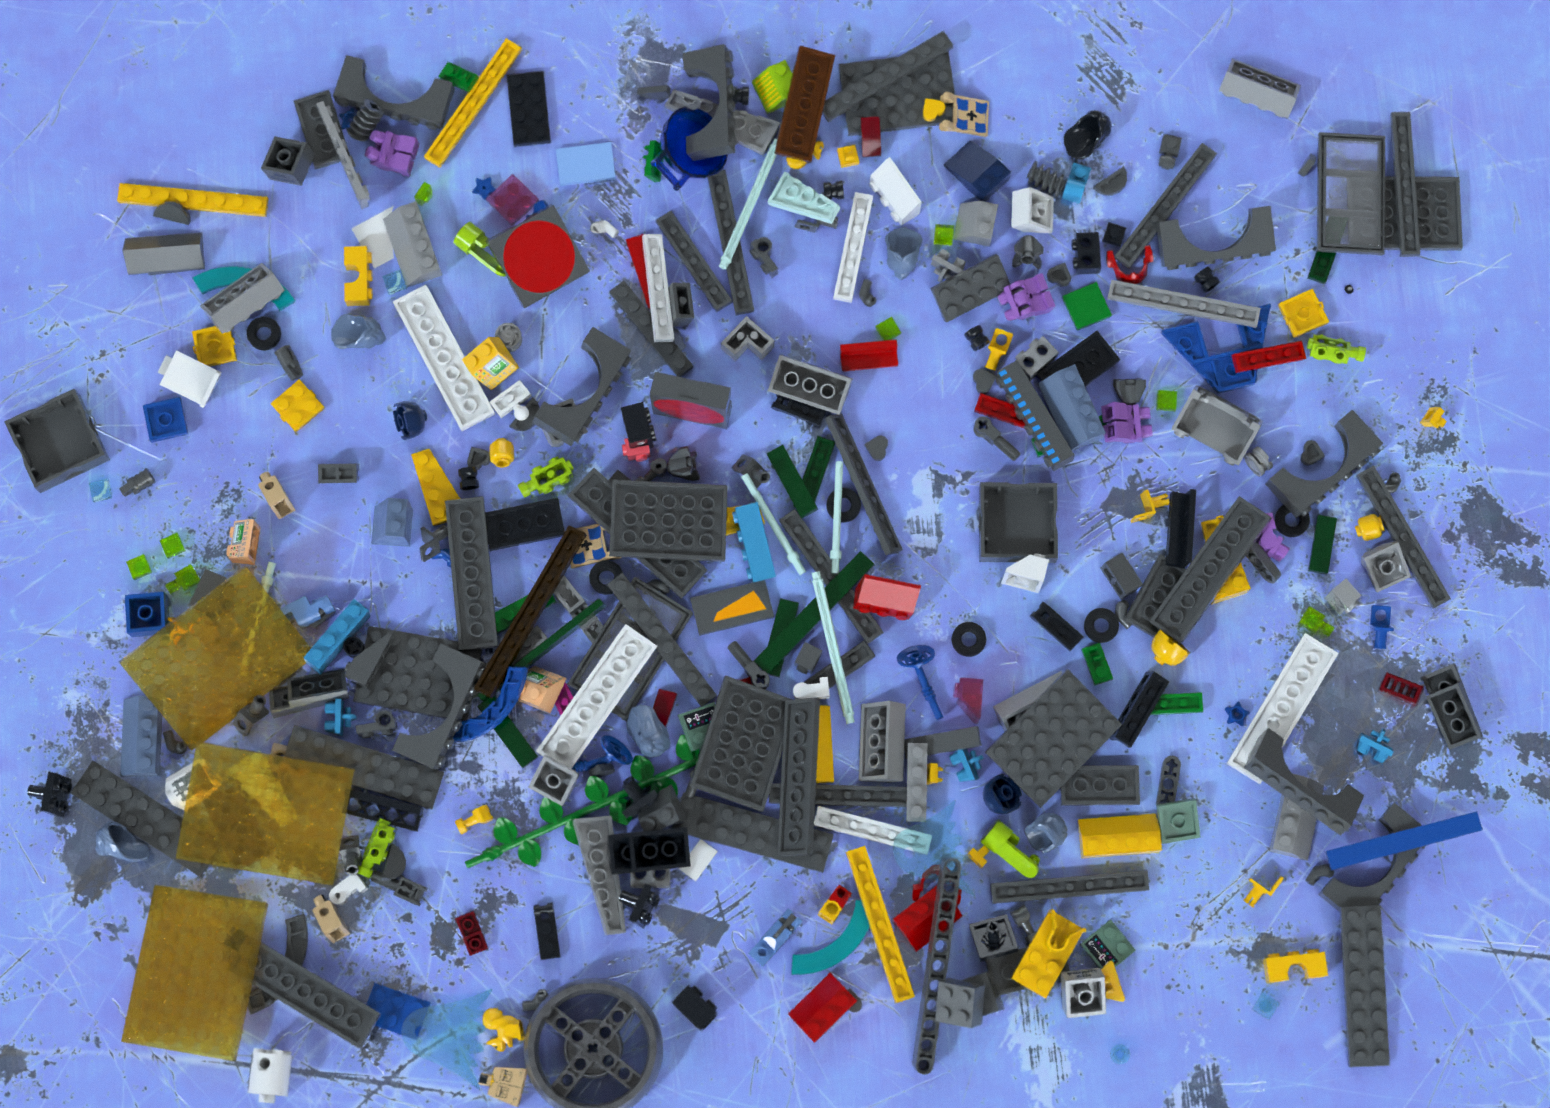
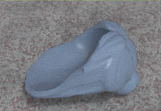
M898 228L890 231L885 237L888 257L887 265L894 271L895 276L899 280H903L916 267L922 237L913 230Z
M344 314L336 321L331 331L332 341L340 349L372 348L375 345L382 344L386 339L381 331L380 324L372 317Z
M641 704L632 707L626 724L627 732L640 748L643 755L650 758L662 755L670 747L667 728L660 722L652 707Z
M108 821L96 834L95 850L99 855H111L129 862L149 859L151 852L147 843L136 838L125 826L118 822Z

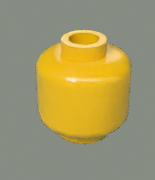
M498 438L492 442L489 447L490 461L500 468L509 466L514 461V445L512 442L505 438Z
M1375 514L1360 517L1357 521L1358 525L1355 526L1357 536H1362L1364 541L1379 538L1382 536V531H1385L1381 517H1377Z

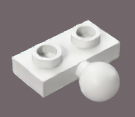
M519 380L489 403L500 418L514 410L515 418L523 421L528 418L529 410L525 406H520V404L529 399L531 393Z

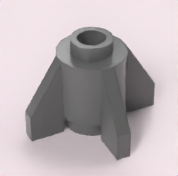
M1026 235L1020 238L1014 245V252L1016 254L1012 260V266L1015 268L1024 263L1032 264L1040 269L1042 262L1039 255L1043 254L1044 247L1033 236Z
M1143 378L1113 379V387L1120 399V403L1135 405L1137 402H1140V398L1146 388V380H1143Z
M688 446L680 447L669 458V462H667L668 473L672 474L673 477H680L691 481L699 480L700 476L696 470L695 461L696 451L690 452Z

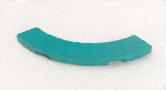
M230 266L205 271L192 278L203 295L209 291L229 286L252 269ZM282 284L281 286L285 291L277 299L271 300L279 311L296 302Z
M856 900L851 921L837 940L819 951L793 955L791 975L813 974L831 968L848 957L857 948L869 929V922L861 900Z

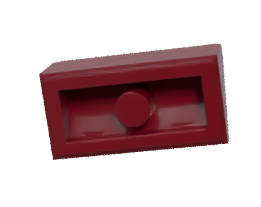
M659 689L653 709L660 722L667 728L677 693Z

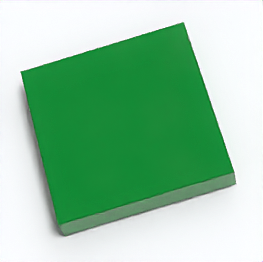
M1097 282L1062 296V300L1077 331L1112 316Z

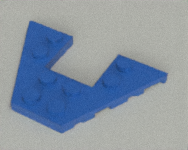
M1271 303L1258 306L1261 310L1257 328L1236 324L1243 345L1241 349L1208 356L1198 321L1164 329L1161 331V334L1218 394L1252 386L1256 383L1258 369L1236 373L1231 355L1263 348Z

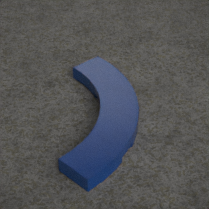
M508 667L504 684L500 690L501 693L496 701H493L479 716L462 721L461 728L454 734V743L470 741L485 735L508 716L522 693L528 668Z

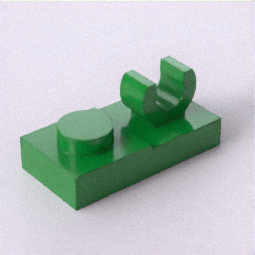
M450 62L446 63L438 76L439 79L453 82L455 87L467 92L471 91L479 79L477 74Z
M651 140L649 145L644 146V149L648 151V155H643L642 157L646 160L644 176L653 182H661L665 146L656 140Z
M1097 643L1082 648L1081 651L1094 686L1113 680L1101 644Z

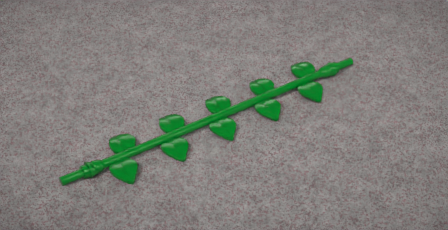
M680 735L676 744V754L685 762L654 775L652 763L647 758L636 755L631 764V775L637 781H640L638 785L641 789H645L655 782L659 787V791L672 785L676 795H678V787L675 781L669 777L695 766L700 749L691 752L685 735ZM590 776L585 786V794L588 799L595 803L562 817V806L544 797L540 805L539 814L549 824L516 838L518 832L515 824L507 818L500 817L495 823L493 833L496 840L502 843V845L486 848V850L482 851V854L465 861V864L469 869L484 861L492 862L504 852L519 846V859L525 864L536 867L541 859V848L532 839L565 825L564 837L567 841L579 846L572 820L579 819L611 804L609 814L612 816V819L620 824L628 825L632 816L630 815L626 818L622 813V807L628 801L624 798L629 795L625 790H621L608 796L609 789L607 784L599 777Z

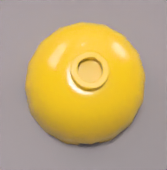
M1159 630L1152 640L1151 648L1156 655L1154 659L1161 665L1164 663L1170 666L1178 665L1190 654L1182 644H1179L1162 630Z

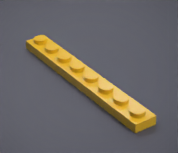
M507 38L504 40L471 91L465 96L424 155L427 161L441 168L521 53L522 47Z
M126 183L119 184L117 197L118 203L158 207L166 201H171L182 205L181 208L187 210L266 217L269 201L268 197Z
M862 846L847 851L845 853L894 1002L899 1003L914 998L915 995L866 847Z

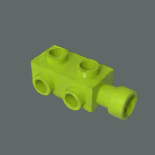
M1313 335V338L1309 337L1307 349H1310V357L1317 360H1330L1336 364H1347L1349 357L1355 358V361L1363 362L1366 354V347H1353L1351 342L1341 338H1328L1325 335Z
M557 456L548 461L549 465L545 467L540 465L532 469V474H530L531 480L517 484L523 497H528L535 490L538 491L539 495L542 493L547 494L554 490V487L558 484L564 485L571 480L570 478L573 477L571 471L574 468L569 460L565 461L564 457L559 459ZM562 470L564 473L558 476L557 472ZM542 479L547 480L545 484H540Z
M381 818L379 822H376L369 842L365 847L361 866H358V874L371 878L374 863L380 865L381 861H385L388 854L386 850L388 843H392L395 837V832H393L395 828L390 826L391 822Z

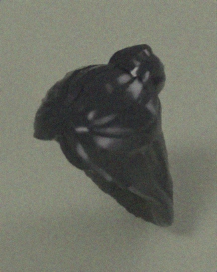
M1091 110L1081 117L1064 134V145L1067 154L1075 159H1085L1091 156L1094 150L1111 133L1112 125L1109 117L1104 112L1098 110Z

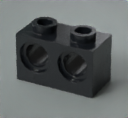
M1099 232L1076 233L1075 238L1071 242L1072 251H1075L1076 256L1073 257V269L1076 268L1077 275L1099 274L1101 270ZM1081 242H1088L1090 246L1083 247ZM1087 259L1091 264L1084 265L1082 260Z

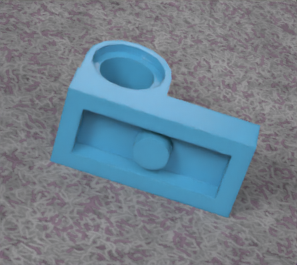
M1073 163L1062 199L1080 204L1091 171L1090 167Z

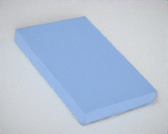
M611 142L556 149L560 186L616 179Z

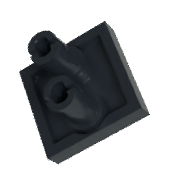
M48 772L46 785H29L27 794L42 800L40 811L57 817H64V813L68 808V794L72 789L71 779L57 773Z
M629 776L623 781L622 787L631 798L622 807V813L626 818L630 815L635 817L642 811L641 808L646 804L650 806L658 800L659 787L655 782L647 788L641 789L633 776Z
M645 883L639 896L623 890L619 896V901L633 908L629 920L644 929L652 919L651 912L653 907H656L660 901V892L653 886Z

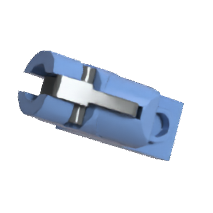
M327 595L312 600L311 604L307 597L303 596L271 613V616L277 624H284L291 620V616H294L301 628L308 626L317 628L333 616L336 610Z
M788 908L748 954L763 967L803 921L799 917H795Z

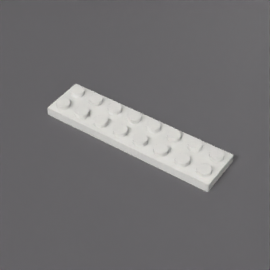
M427 285L392 301L461 432L495 415L478 380L471 375L462 361L465 356Z
M625 624L536 752L541 756L547 755L572 768L657 648V645Z
M1306 633L1302 636L1227 761V765L1258 784L1262 783L1261 779L1244 768L1258 737L1269 728L1284 739L1282 747L1284 746L1333 664L1338 652Z

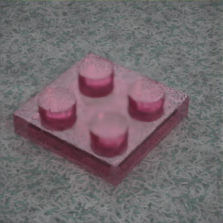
M512 174L486 198V201L513 226L534 207V204L539 199Z

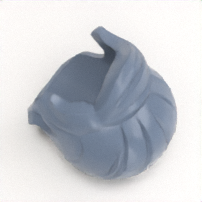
M1054 813L1040 815L1031 825L1026 826L1024 830L1030 845L1035 850H1042L1043 853L1060 846L1067 837V826L1064 820Z

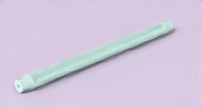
M774 139L769 146L768 153L725 252L721 256L719 267L726 270L732 262L731 259L777 154H774L777 139Z
M820 571L813 572L812 583L842 706L843 717H845L846 724L854 723V712L823 578H821Z

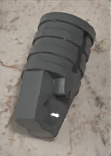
M290 345L283 346L275 351L277 359L291 381L300 379L303 373Z
M145 468L144 471L127 479V483L119 489L125 497L132 493L136 495L146 487L156 483L150 471Z

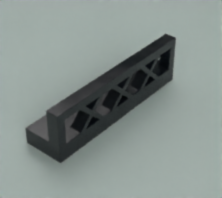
M1190 489L1186 494L1174 491L1170 493L1165 565L1183 569L1192 562L1196 504L1195 489Z
M1154 671L1145 672L1118 719L1122 725L1109 739L1112 741L1118 740L1128 748H1131L1169 681Z
M349 788L345 789L344 796L346 798L342 813L379 822V816L382 815L384 820L391 822L390 825L418 832L424 810L422 807ZM350 799L357 800L361 808L356 811L347 810ZM372 804L377 805L380 810L374 816L369 815L365 809ZM390 809L396 810L399 816L393 821L387 820L384 814ZM409 814L417 815L414 826L406 825L403 818Z

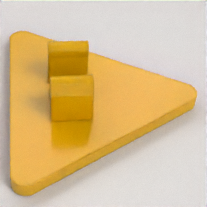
M1109 961L1101 969L1105 977L1106 998L1124 1002L1125 997L1114 962Z

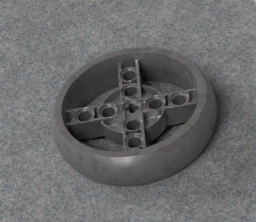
M600 978L576 980L553 991L534 1011L524 1038L525 1067L536 1091L554 1108H631L648 1093L659 1073L663 1056L661 1029L650 1006L629 987L612 980ZM583 994H605L619 999L604 1020L591 1018L576 1023L557 1008L565 1001ZM617 1011H621L624 1015L621 1022L613 1020V1015ZM634 1012L643 1024L648 1042L647 1060L641 1075L621 1060L623 1043L619 1031ZM560 1018H565L568 1022L567 1027L564 1029H559L557 1026ZM545 1023H548L565 1037L563 1050L568 1065L552 1085L546 1078L539 1059V1040ZM604 1027L611 1029V1035L608 1038L601 1037L600 1031ZM577 1030L583 1033L582 1040L578 1042L572 1038L573 1033ZM590 1044L598 1045L596 1047L597 1049H599L597 1053L592 1052L590 1054L588 1052L590 1050L588 1048ZM608 1055L614 1058V1063L610 1067H606L603 1063L604 1058ZM578 1059L586 1061V1066L583 1070H578L575 1066ZM622 1068H627L630 1071L627 1079L619 1077V1071ZM611 1074L629 1089L622 1096L600 1104H584L567 1098L583 1077L597 1079ZM565 1075L573 1077V1083L570 1086L563 1084Z

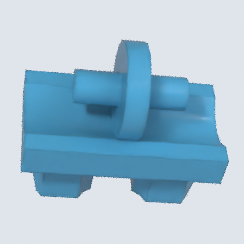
M335 699V702L325 703V713L335 714V721H325V732L343 736L344 720L345 727H351V721L356 720L357 715L351 714V708L349 707L345 708L344 714V701L342 699Z
M1383 728L1379 733L1374 730L1371 731L1370 735L1376 739L1362 732L1358 737L1357 751L1367 755L1370 747L1377 749L1373 759L1380 763H1383L1388 756H1392L1394 752L1393 748L1381 742L1383 741L1388 744L1390 738L1384 736L1386 730Z
M962 749L949 756L953 765L963 764L964 769L956 772L960 782L979 779L976 770L982 768L980 761L984 759L983 755L977 756L975 750L968 752L967 749Z

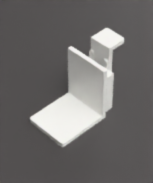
M177 350L173 358L168 355L165 356L158 370V373L164 375L160 382L161 386L200 404L202 408L206 406L222 373Z

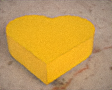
M925 98L923 118L928 122H932L937 116L944 114L945 104L940 100Z

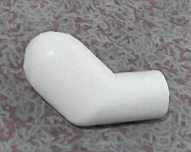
M606 220L596 221L590 226V230L595 234L607 233L612 238H615L619 233Z

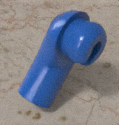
M440 549V553L432 557V559L443 558L447 561V566L451 567L449 549Z

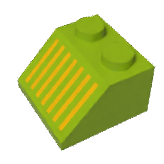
M786 60L769 66L752 81L767 114L785 107L792 72Z

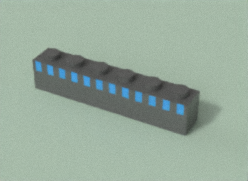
M1018 361L998 370L996 378L998 386L1005 390V397L1008 403H1013L1016 408L1014 411L1019 420L1022 419L1025 423V431L1034 438V445L1045 456L1043 460L1047 467L1051 466L1052 470L1055 471L1074 461V453Z

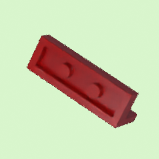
M897 339L840 345L842 371L897 367Z

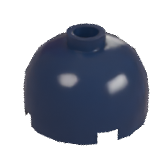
M411 401L394 404V407H397V410L393 411L396 429L398 432L402 431L404 435L400 437L403 440H408L422 433L425 421H427L425 410H422L418 404Z
M1005 774L991 778L983 789V800L986 806L997 814L1013 812L1021 805V802L1019 803V797L1022 796L1020 788L1010 777L1004 776Z

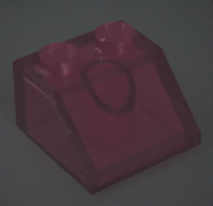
M960 678L958 683H955L953 697L957 698L956 703L974 724H978L981 719L983 679Z

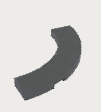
M305 914L285 920L287 927L285 956L303 966L308 946V927ZM259 988L245 995L250 1014L259 1012L278 1000Z

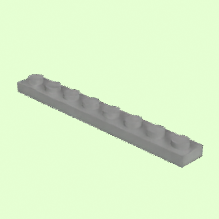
M1111 280L1108 300L1257 328L1261 310L1258 307Z

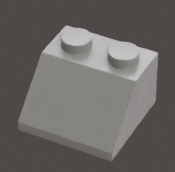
M984 201L960 203L953 240L990 247L998 204Z
M544 755L528 788L563 806L577 783L579 773Z

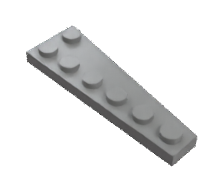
M673 89L665 103V108L706 127L716 114L719 104ZM735 110L733 112L736 121L734 134L737 138V143L764 156L780 126V122L759 115L754 116L746 111Z
M324 101L316 103L361 209L369 207V192L366 185H361L363 182L359 172L356 173L354 170L355 163L352 156H348L346 152L348 147L345 140H341L339 137L340 129L337 122L333 123L331 119L333 113L330 106H325Z
M612 816L573 819V826L605 935L626 933L623 904L619 901L621 894L619 874L611 875L607 858V835L614 834Z

